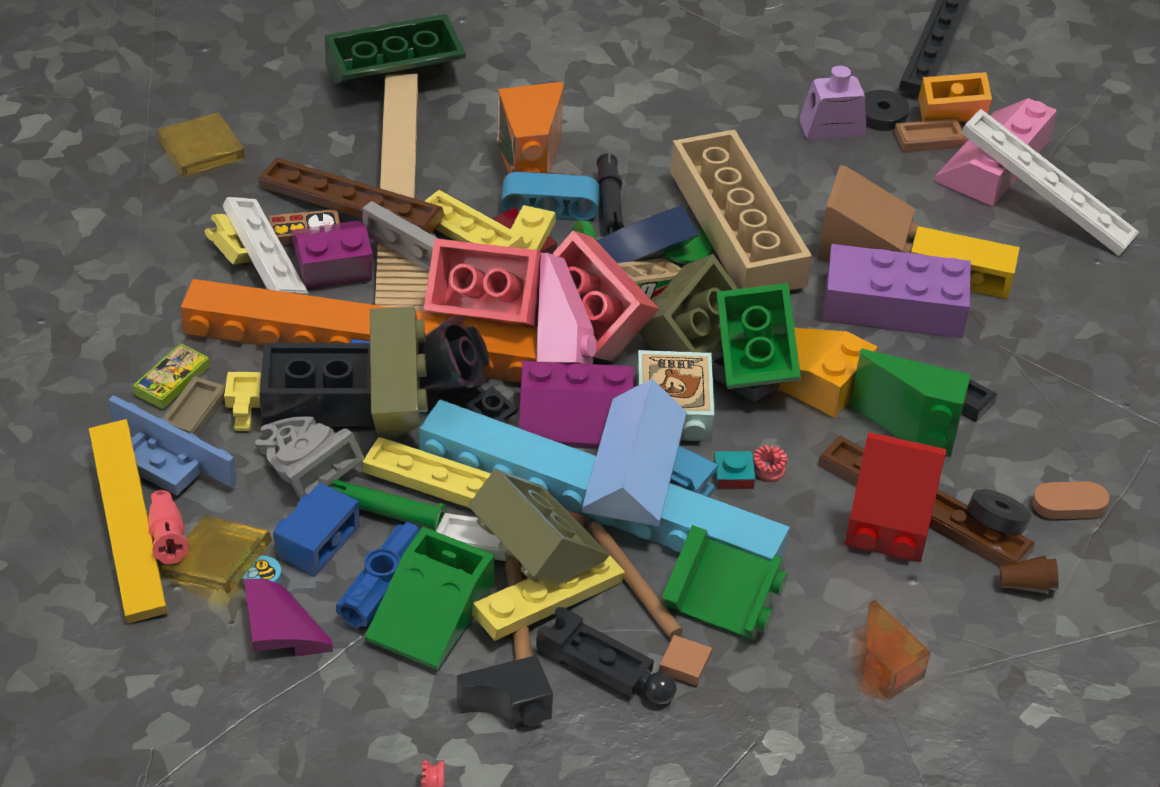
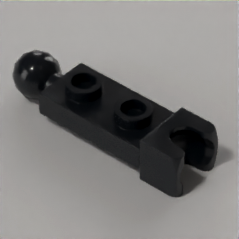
M556 608L555 615L557 618L554 630L546 626L539 628L536 637V647L538 652L559 664L564 661L629 697H632L638 688L642 687L647 699L652 703L659 705L667 704L674 698L677 691L674 678L664 672L650 674L653 671V659L584 624L583 617L566 608Z

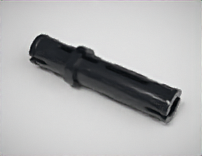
M608 153L600 155L597 159V182L600 188L602 229L605 235L610 234V227H612V233L624 228L620 196L621 186L623 185L622 178L618 174L617 157L611 154V163H609Z

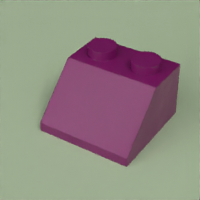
M360 221L291 230L301 281L306 289L372 279L373 253L367 228Z

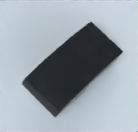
M479 386L474 389L438 392V401H446L500 422H505L518 411V408L493 386L487 390Z

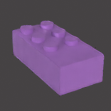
M831 244L826 275L823 321L963 338L970 309L971 261L919 253L912 254L885 249Z

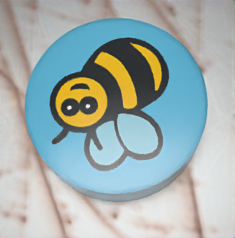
M255 556L248 559L241 568L243 587L245 588L244 579L249 578L270 580L281 585L282 573L279 562L269 556Z

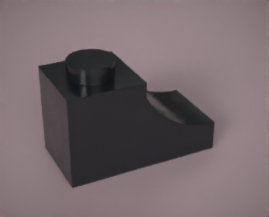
M537 655L457 675V703L462 714L468 712L491 713L508 721L512 729L526 725L535 726L545 720L552 719L553 692Z

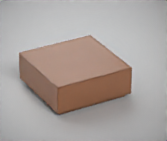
M674 635L660 663L659 672L668 673L674 679L698 686L711 658L712 648Z

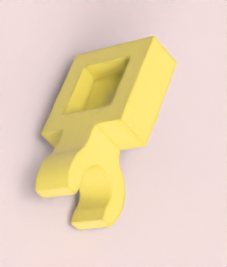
M223 213L212 215L211 219L215 222L217 228L205 229L207 238L214 241L213 243L233 265L252 262L228 216Z
M228 372L224 399L225 407L233 408L235 431H250L251 408H261L259 395L261 372Z

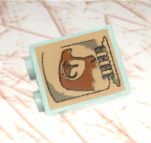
M638 350L636 386L653 379L687 412L681 440L711 441L714 422L711 353Z

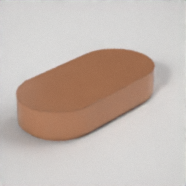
M1091 481L1048 482L1040 484L1035 489L1032 507L1036 513L1047 519L1097 518L1106 512L1110 497L1103 486Z

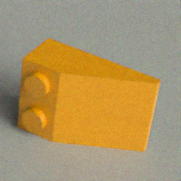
M794 328L801 380L780 383V388L778 389L836 418L851 401L861 348L877 352L878 346L847 331Z

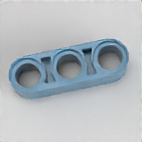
M512 172L503 181L501 208L504 212L514 207L521 211L523 205L553 211L555 212L556 219L586 221L594 218L598 213L600 188L598 182L588 176Z

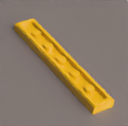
M124 419L89 428L126 620L128 623L166 614L168 610L158 562L152 552L153 540L151 535H149L148 514L128 421Z

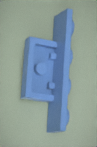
M114 395L108 399L111 421L116 422L124 419L128 421L131 436L133 437L132 442L140 477L175 495L183 491L201 472L231 488L237 484L234 457L224 449H218L200 440L196 435L180 430L169 424L165 419L157 418L141 410L134 403L126 402Z

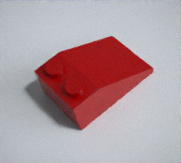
M868 432L845 545L921 562L947 449Z

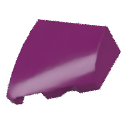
M244 579L253 652L294 647L296 657L333 652L331 638L285 587L265 579Z

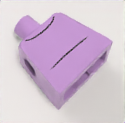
M835 66L831 70L830 78H820L812 81L799 119L807 140L866 136L865 96L858 78L850 76L851 71L849 68Z

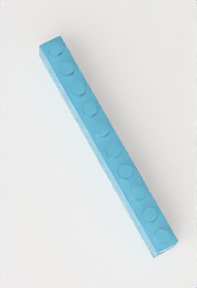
M439 400L419 427V450L488 473H492L496 468L543 485L567 511L587 516L604 525L621 529L639 538L669 547L674 551L681 552L691 526L694 525L707 530L711 540L771 562L774 555L783 559L786 554L790 531L789 526L671 483L669 484L659 527L582 513V506L596 456L446 401Z

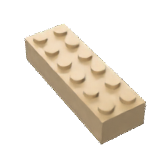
M735 129L673 140L670 172L737 288L743 289L789 283V290L807 287L812 255Z

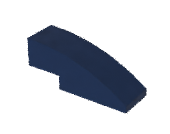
M682 205L624 227L597 240V242L616 263L652 260L661 254L683 248L696 238L698 233Z

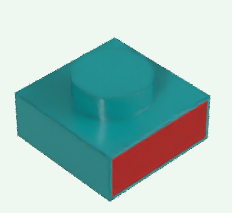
M752 451L714 452L713 463L718 464V469L715 472L716 489H754L755 471Z

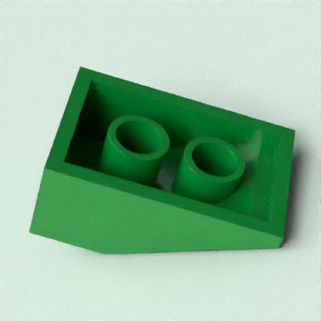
M789 283L717 292L727 389L800 381L801 375Z
M861 348L850 406L900 439L947 449L945 456L951 457L971 374Z

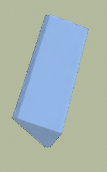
M653 379L613 398L583 502L582 513L659 527L687 412Z

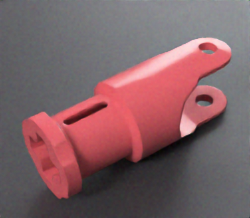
M165 490L155 491L151 494L152 504L148 514V530L153 540L152 552L154 557L162 563L175 564L180 562L189 551V544L184 536L185 526L183 518L175 502L172 501L170 492ZM170 545H171V548H172V553H171V554L168 553V548H167V546H170Z

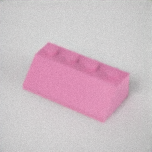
M1027 98L997 110L990 116L1039 154L1050 141L1057 110L1046 106L1042 102ZM968 140L938 172L934 181L990 206H994L1018 177L971 140Z

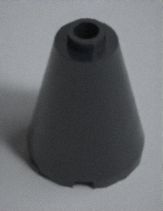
M453 316L446 319L426 334L425 342L419 343V354H425L427 370L426 377H420V389H426L427 393L474 389L482 386L488 379V375L483 376L484 367L490 365L486 344L475 326L468 327L462 322L466 320L463 316Z

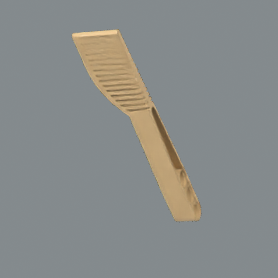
M386 73L380 188L415 198L418 74ZM378 243L375 305L386 307L415 306L416 311L427 312L423 309L429 271Z

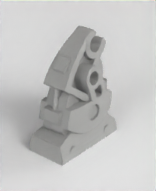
M292 417L263 425L260 431L265 440L256 439L255 442L259 452L267 456L270 465L275 468L280 478L292 484L300 499L303 495L309 494L319 482L329 486L334 479L340 478L365 459L352 432L344 428L334 433L330 427L320 423L316 424L313 417Z

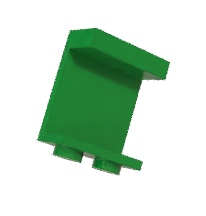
M692 525L662 595V600L668 609L756 641L759 631L765 633L769 627L773 615V609H770L769 606L774 594L780 596L783 592L788 573L784 572L785 567L781 557L774 555L772 562L711 540L707 530Z

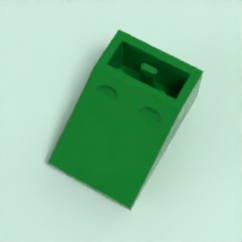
M422 527L404 552L365 635V641L438 670L473 618L471 614L473 603L487 597L494 586V554Z

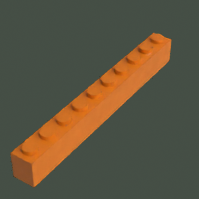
M193 279L180 308L183 334L264 345V343H351L352 339L370 341V309L393 307ZM416 311L417 319L424 320L425 335L446 319L453 317ZM470 318L462 321L468 327L475 326L486 344L490 365L484 367L483 376L488 375V378L521 383L523 361L537 362L538 328Z

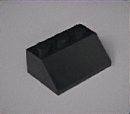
M264 343L259 392L262 426L292 417H313L316 424L320 423L325 426H375L371 414L370 343Z

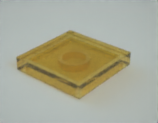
M219 112L158 129V139L182 176L245 158L244 148Z
M204 515L186 537L189 544L188 554L178 563L163 564L161 570L165 578L229 594L271 543L272 538L269 530Z

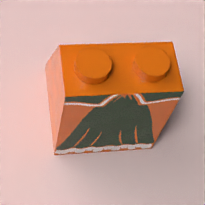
M563 82L498 89L497 143L508 174L512 172L550 174L562 136Z

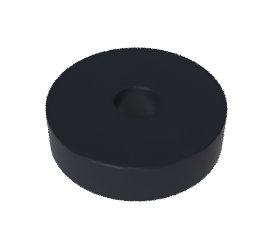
M873 90L864 94L867 127L879 131L895 130L896 124L907 122L909 104L901 95L888 90Z
M988 489L975 490L967 506L969 513L979 522L1008 534H1022L1031 518V513L1023 504L1003 493Z

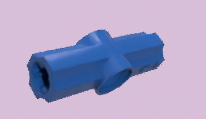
M409 522L397 525L380 548L372 550L366 555L363 571L336 604V613L342 617L347 625L356 629L361 626L367 627L373 619L404 552L420 531L418 526Z

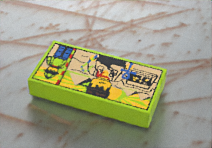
M180 343L133 385L134 395L164 409L182 393L194 376L199 377L210 367L209 357Z

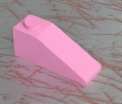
M541 253L537 362L592 364L593 356L596 352L594 329L564 258L549 253Z

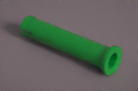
M334 479L332 482L333 486H330V488L358 500L359 510L431 528L433 531L437 530L447 511L446 504L443 503L435 506L346 483L339 479Z

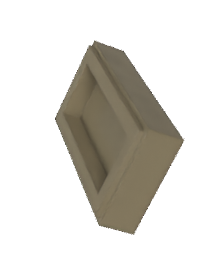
M194 376L162 418L180 430L192 433L198 437L224 402L226 386Z

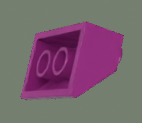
M523 361L519 428L572 448L599 449L613 398L633 388L634 367Z

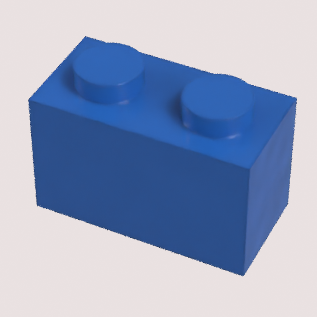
M319 482L309 494L301 497L294 511L276 525L273 532L276 559L316 577L360 527L359 501Z

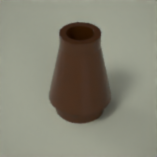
M1046 555L1010 565H1000L1001 589H1016L1049 594V590H1058L1057 560L1047 559Z

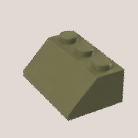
M713 254L684 265L654 301L659 310L639 333L652 351L711 353L712 357L718 354L723 347L717 292L738 288Z
M415 306L370 309L371 414L377 436L392 440L421 426V412H427L428 410L426 389H420V377H426L427 375L425 354H419V343L426 341L424 320L417 319Z
M495 468L468 505L479 517L477 520L478 525L500 540L498 546L507 555L518 559L522 564L521 571L534 582L540 583L544 580L559 585L605 562L609 557V553L543 485Z

